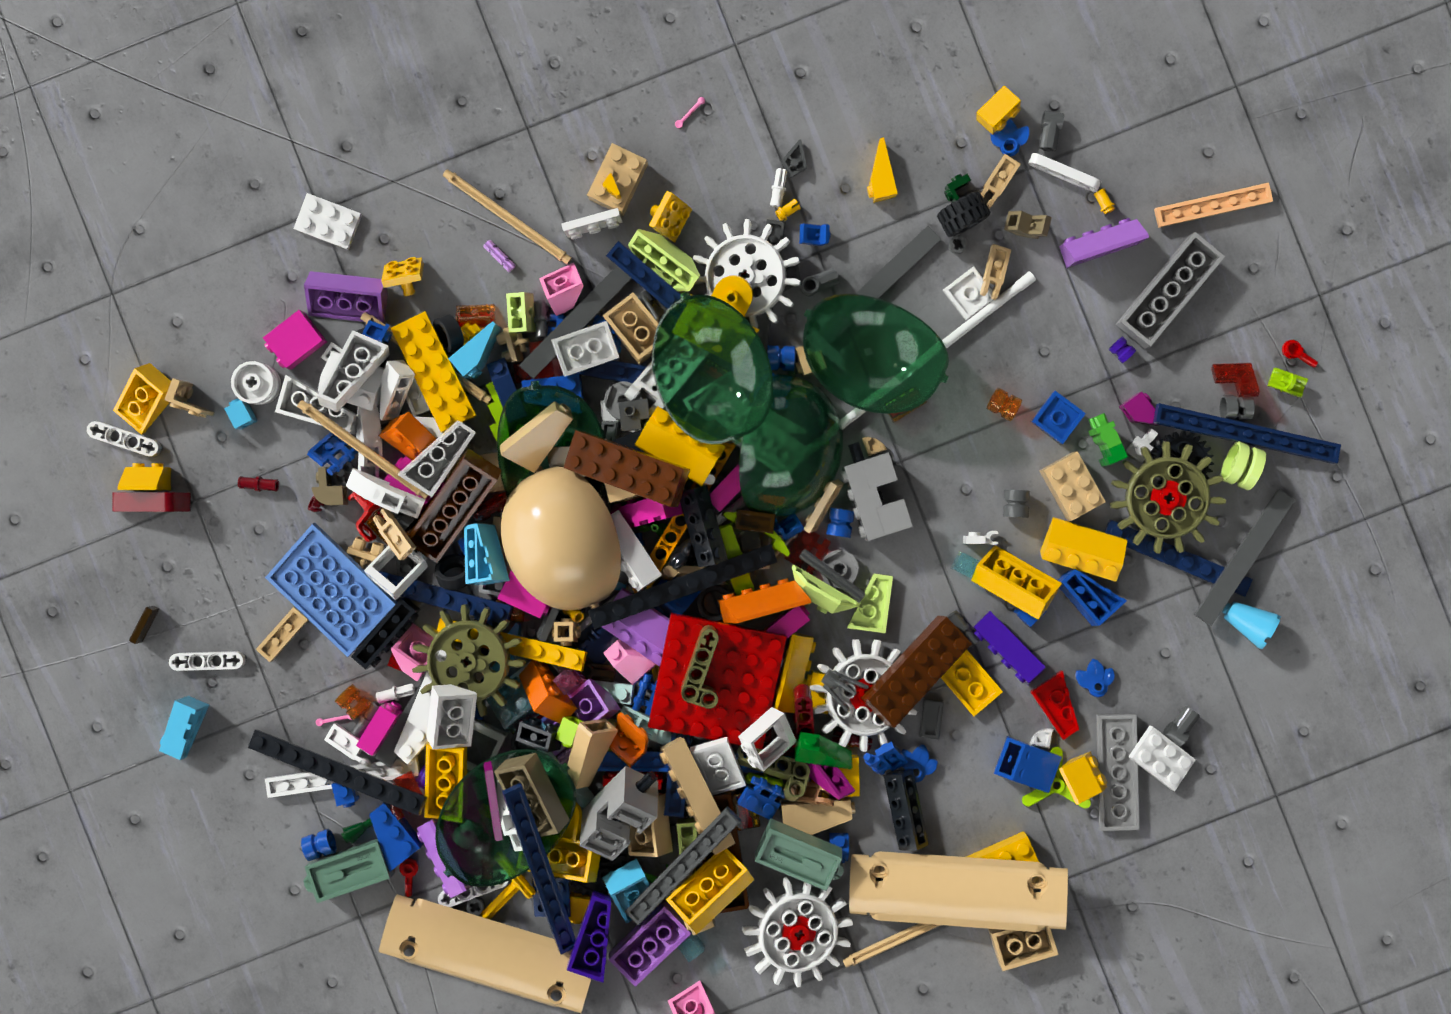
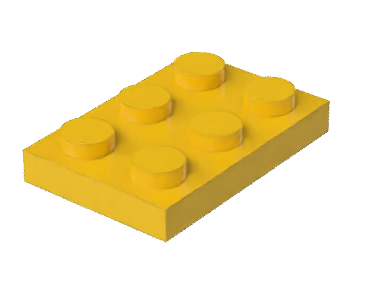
M968 650L941 677L973 716L977 715L1003 692Z

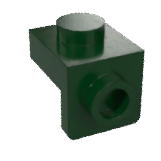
M968 173L964 176L962 174L956 175L951 179L952 182L946 185L944 194L949 202L952 201L953 203L958 200L959 197L955 191L970 183L971 179Z

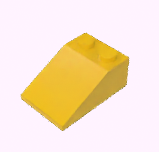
M151 363L134 368L113 411L141 435L144 434L170 403L164 399L171 380Z

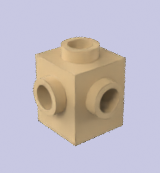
M562 618L560 622H554V627H552L554 642H559L560 646H572V642H578V638L581 636V629L578 623L572 622L571 618ZM567 629H569V636L565 634Z

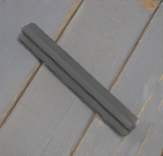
M806 549L802 551L799 557L856 600L861 601L864 598L865 593Z

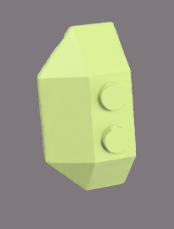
M638 229L628 244L632 253L677 291H690L700 277L693 259L660 234Z
M794 564L791 566L794 580L809 596L811 602L818 605L817 610L824 614H827V612L833 614L859 607L860 603L798 566Z

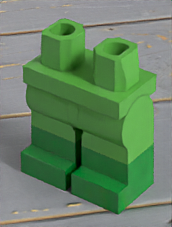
M1105 413L1088 419L1092 430H1089L1088 433L1090 436H1093L1094 443L1099 446L1103 458L1099 459L1101 467L1111 465L1128 457L1117 431L1113 428L1116 426L1114 421L1108 422Z

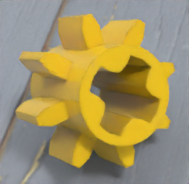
M466 323L461 327L464 345L481 331L476 323L473 326L470 323Z

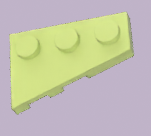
M873 573L864 592L865 596L859 602L860 605L856 608L847 628L886 633L893 576Z

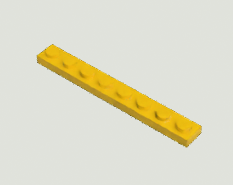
M441 618L437 627L439 632L446 627ZM471 629L470 631L471 637L477 639L479 636L476 629ZM504 632L500 633L506 642L515 638L522 639L518 646L509 648L511 655L583 671L587 655L585 651ZM486 645L481 646V648L489 649Z

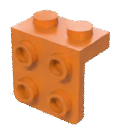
M620 712L617 715V726L615 727L618 731L609 748L631 768L647 752L649 738L648 733L642 727L638 728L629 715H624Z

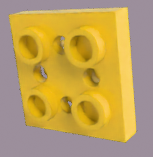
M666 191L660 205H654L650 210L653 218L649 226L669 241L675 243L690 216L692 208L673 193Z
M410 257L405 261H391L384 265L381 280L383 288L401 285L404 296L413 295L415 289L412 282L422 280L424 267L422 257Z

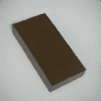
M737 509L734 529L773 534L776 514Z
M149 606L144 609L129 639L130 642L134 644L143 642L159 608Z

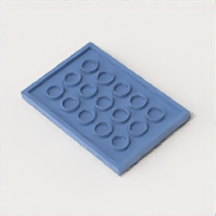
M313 523L265 577L347 657L359 647L398 603L366 575L364 569L316 523Z

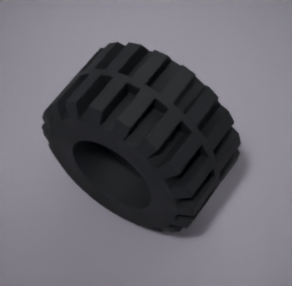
M973 192L946 206L938 213L937 218L947 237H954L985 220L991 212L981 193Z

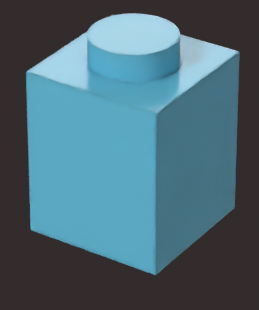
M239 398L229 402L230 406L224 408L235 429L242 430L258 421L249 403L241 401Z

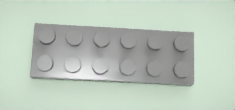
M1097 714L1098 768L1101 774H1104L1108 786L1103 792L1098 794L1099 830H1139L1138 764L1129 758V755L1137 745V715Z

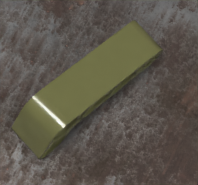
M712 625L704 626L701 629L681 686V695L685 701L705 708H713L718 703V695L715 688L703 684L718 642L717 629ZM712 632L713 637L709 638L708 645H706V635ZM702 650L707 651L708 656L700 658L697 655L698 652ZM694 669L702 671L701 675L697 677L693 676L691 672ZM691 687L696 691L694 694L688 695L685 693V690ZM706 694L714 695L711 701H706L703 697Z
M741 746L735 752L739 765L787 780L784 789V795L787 800L794 802L804 795L810 774V768L806 763L797 762L795 759L781 755L765 771H762L757 767L753 768L748 763V756L746 758L743 757L742 752L744 751ZM756 748L758 753L763 750V749ZM777 763H782L785 771L779 770ZM796 769H800L803 772V777L796 774ZM791 787H795L798 790V795H794L791 792Z

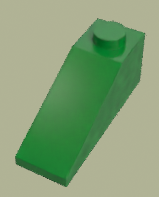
M800 732L795 743V761L852 769V751L821 735Z

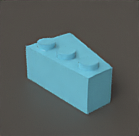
M476 523L464 526L466 584L488 585L510 581L495 525Z
M191 696L175 700L165 733L160 740L161 746L159 751L178 760L186 758L209 704Z

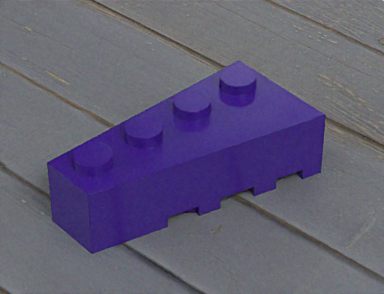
M991 611L973 627L975 629V636L980 641L985 640L989 644L987 648L994 655L998 654L1002 658L1001 662L1008 669L1012 668L1016 672L1015 676L1021 683L1025 682L1029 685L1045 670L1046 667Z
M593 890L567 964V971L603 983L612 900L610 895Z

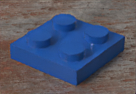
M1053 391L1031 422L1062 445L1086 413L1057 391Z

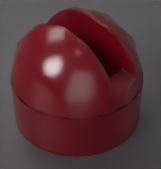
M313 496L309 502L308 510L316 513L323 510L320 508V505L324 506V504Z

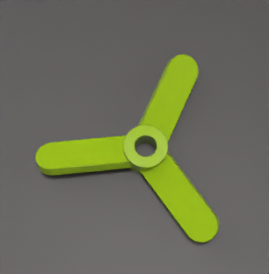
M1054 746L1050 751L1062 756L1050 792L1047 793L1035 789L1023 796L1022 803L1024 806L1030 807L1054 793H1059L1075 803L1059 770L1063 766V751L1060 747ZM1055 782H1059L1060 786L1058 788L1053 787ZM1088 799L1077 805L1082 808H1089L1091 800Z

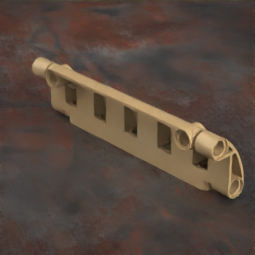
M882 851L874 853L872 857H869V855L851 854L850 914L867 915L870 913L873 919L880 921L1040 932L1045 926H1048V929L1066 930L1068 868L1049 867L1047 869L1044 864L1031 861ZM876 878H883V881H876ZM1033 889H1041V892H1033Z
M396 895L383 932L379 948L380 953L553 1007H561L578 1013L582 1012L591 978L567 971V964L572 950L561 955L555 940L423 899H417L413 906L414 899ZM409 938H414L415 943L408 941ZM407 948L415 950L414 954L410 957L404 955ZM556 982L562 983L563 987L556 986ZM559 992L562 998L559 1001H553L551 994Z

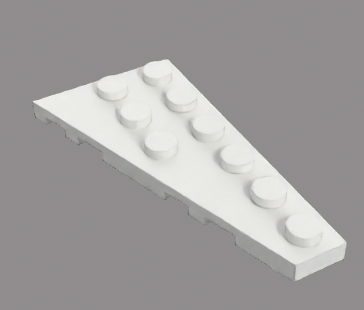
M440 650L438 654L439 658L441 660H446V652ZM453 666L449 668V673L452 676H457V669ZM428 671L394 750V753L406 764H411L426 744H428L427 729L431 691L425 694L420 692L425 685L432 682ZM477 672L476 679L480 682L484 675L481 672ZM466 683L460 684L461 688L468 690Z

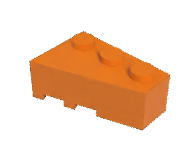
M410 412L392 419L378 435L412 461L436 440Z
M531 660L518 675L535 713L561 724L563 717L571 716L578 709L546 663Z

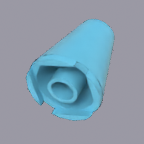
M1235 601L1231 604L1227 603L1222 611L1225 614L1224 619L1259 649H1263L1266 646L1265 639L1272 637L1281 618L1278 614Z

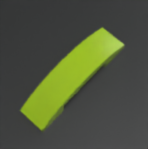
M722 512L721 516L735 524L736 512ZM775 531L773 534L764 533L773 539L770 543L773 549L784 556H789L790 552Z

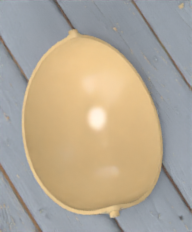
M540 466L533 475L521 481L513 489L502 513L501 538L505 556L518 581L536 599L557 609L578 610L586 607H592V609L598 607L599 603L608 598L614 591L621 569V552L617 531L608 508L598 492L580 474L559 466L543 469Z

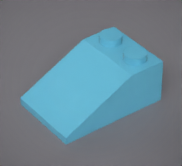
M492 321L448 358L463 377L469 380L472 378L476 379L483 373L481 370L485 368L496 342V335L501 330L500 326Z
M637 859L602 877L626 924L632 921V919L625 910L650 886Z

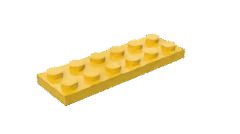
M424 311L391 327V331L409 367L415 373L414 378L442 433L445 432L456 421L463 423L476 417L477 415L452 363L448 359L449 357L427 312Z

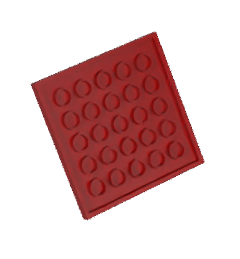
M671 613L648 728L711 740L728 737L730 743L741 745L742 743L738 736L772 707L787 636ZM707 625L714 626L718 632V642L703 683L715 688L717 691L718 703L713 708H705L689 703L681 695V686L700 631ZM712 632L706 635V645H708L709 638L713 637ZM702 650L697 655L700 658H706L708 652ZM694 669L691 672L695 677L700 676L702 673L699 669ZM689 687L685 690V693L692 695L696 690ZM706 694L703 698L706 701H711L714 695ZM766 733L754 743L756 748L763 749Z

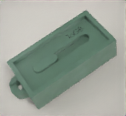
M770 819L755 850V862L827 891L831 881L839 879L844 872V866L841 862V847L774 819Z
M375 839L309 862L305 866L307 876L303 882L307 891L313 893L316 902L319 903L390 879L395 871L393 869L389 872L379 841Z

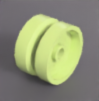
M1240 441L1235 442L1225 457L1220 476H1223L1224 482L1229 484L1237 482L1238 487L1251 490L1263 472L1266 452L1256 447L1250 449L1248 444Z

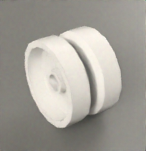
M249 361L235 369L231 378V387L234 394L241 401L255 405H266L274 401L279 395L281 379L278 372L271 366L256 361Z

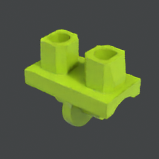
M1275 367L1267 386L1302 397L1308 379Z

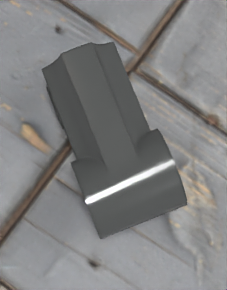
M1044 111L1041 120L1042 134L1039 149L1043 151L1057 150L1059 132L1064 122V113Z
M831 268L814 276L806 277L800 288L805 296H813L817 292L840 284L835 269ZM812 282L815 289L807 290L805 283Z
M1185 706L1174 722L1172 721L1166 726L1163 735L1179 747L1187 741L1189 731L1200 718V715L1188 706Z

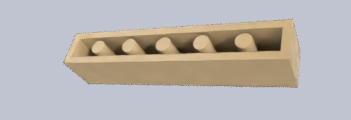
M679 737L660 747L662 753L659 755L663 763L668 764L670 771H668L669 776L673 782H677L679 786L677 792L681 799L685 798L688 804L685 808L690 817L694 816L696 821L694 826L697 832L701 834L721 812L685 739ZM731 833L711 851L713 854L716 855L735 844Z

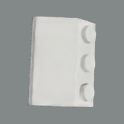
M331 352L320 376L317 393L320 392L340 353ZM378 367L346 403L373 411L380 404L381 376L384 368Z
M452 684L432 686L427 740L433 750L471 746L477 700L476 692Z

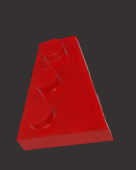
M1061 670L1031 690L1030 693L1061 739L1065 740L1078 731L1079 726L1065 683L1064 673Z

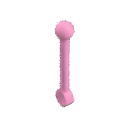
M700 97L691 110L681 120L675 122L676 128H682L683 122L700 105L705 103L704 97Z
M349 713L345 716L324 720L319 718L316 720V725L322 726L324 723L344 719L353 720L355 714Z

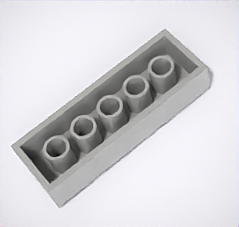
M1196 232L1192 233L1184 240L1115 325L1144 349L1151 347L1225 256Z

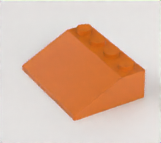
M788 578L777 580L778 584L773 586L770 583L759 585L760 589L753 591L752 588L741 590L742 594L735 596L734 593L723 595V599L718 600L724 623H741L812 602L795 580L789 581Z

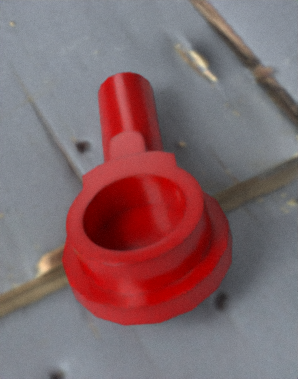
M1288 340L1283 344L1282 353L1286 358H1299L1312 368L1318 364V361L1303 352L1304 348H1302L1298 341Z
M407 858L399 866L400 873L405 876L406 897L412 896L413 876L417 874L419 869L417 861L411 858Z

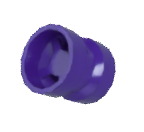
M1122 336L1109 348V351L1112 354H1117L1118 360L1124 363L1136 352V349L1133 346L1127 345V340Z

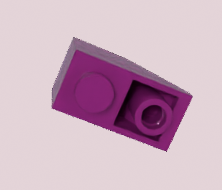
M1138 392L1119 406L1130 422L1154 426L1159 425L1153 423L1155 408L1151 404V398L1146 393Z

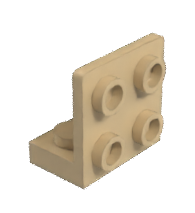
M172 378L164 399L171 402V407L186 410L189 414L206 418L207 415H214V412L187 402V399L193 393L192 383Z

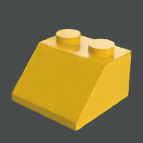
M133 463V467H125L118 484V490H171V467H164V463H152V467H145V463Z
M1091 752L1072 758L1059 768L1076 805L1096 796L1108 787L1104 774H1101L1098 768V761L1095 756H1092Z

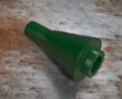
M369 818L363 823L360 822L344 827V832L341 835L345 842L353 844L367 828L373 825L371 819Z

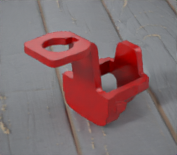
M353 492L348 497V500L355 499L365 511L356 522L357 531L367 542L374 541L377 537L365 523L372 513L381 506L365 500L362 496Z

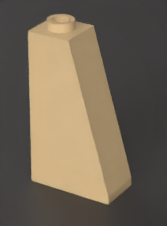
M554 401L500 445L501 456L535 473L573 420L571 409L566 404H559Z
M599 719L579 722L564 778L570 782L572 787L579 789L590 786L618 731L608 720Z
M844 797L840 800L828 798L834 801L832 807L798 801L781 802L783 824L814 835L852 820V814H855V803L851 802L850 797Z

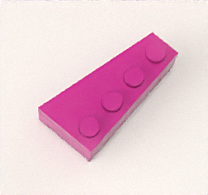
M642 497V501L632 499L626 501L627 505L624 506L621 503L611 505L610 513L611 515L619 510L630 528L681 515L683 510L680 502L678 507H669Z

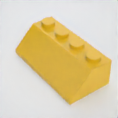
M657 406L634 445L649 455L689 468L688 478L701 486L725 449V446L659 406Z
M1053 517L1040 553L1043 560L1116 582L1124 563L1127 539Z
M996 545L977 564L971 579L974 583L1038 620L1047 610L1062 585L1061 582Z
M795 632L789 637L773 708L781 712L794 713L793 690L799 684H807V679H804L806 671H810L812 661L809 660L810 653H814L816 642L813 641L814 638L812 636Z
M430 743L426 744L425 796H427L424 811L425 818L462 823L465 749L463 747L433 750Z
M726 848L718 854H714L666 900L697 935L754 881V878Z

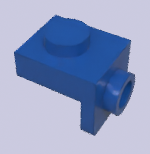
M800 224L799 244L814 246L828 244L831 237L830 225Z
M371 320L368 321L362 332L363 335L384 344L385 342L389 343L393 334L390 324L386 323L383 326Z
M795 513L779 523L775 518L774 531L779 536L781 535L785 541L804 530Z
M335 782L331 784L336 806L343 805V808L351 807L360 799L359 795L355 794V790Z
M829 833V843L842 848L841 862L845 863L849 859V833Z

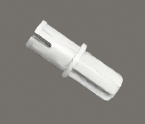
M783 168L776 170L774 186L771 187L773 191L770 206L776 208L782 207L784 191H786L787 170Z
M411 683L400 687L393 686L392 689L376 692L377 701L379 704L414 695L415 686Z

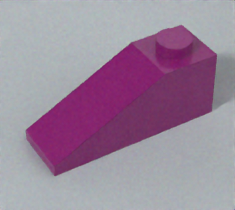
M806 763L810 768L809 777L838 800L855 792V789L838 767Z

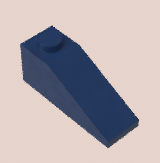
M502 358L486 364L508 422L510 423L527 416L511 367L506 359Z

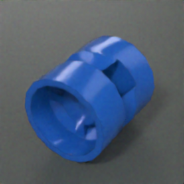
M768 345L767 370L778 371L779 368H782L783 371H794L795 346H784L780 349L779 346Z
M830 508L829 519L831 522L827 525L826 534L851 538L852 527L850 523L854 521V511Z
M330 829L320 831L317 835L305 836L301 839L302 851L307 861L318 859L321 857V854L324 856L333 854L337 850L336 840Z

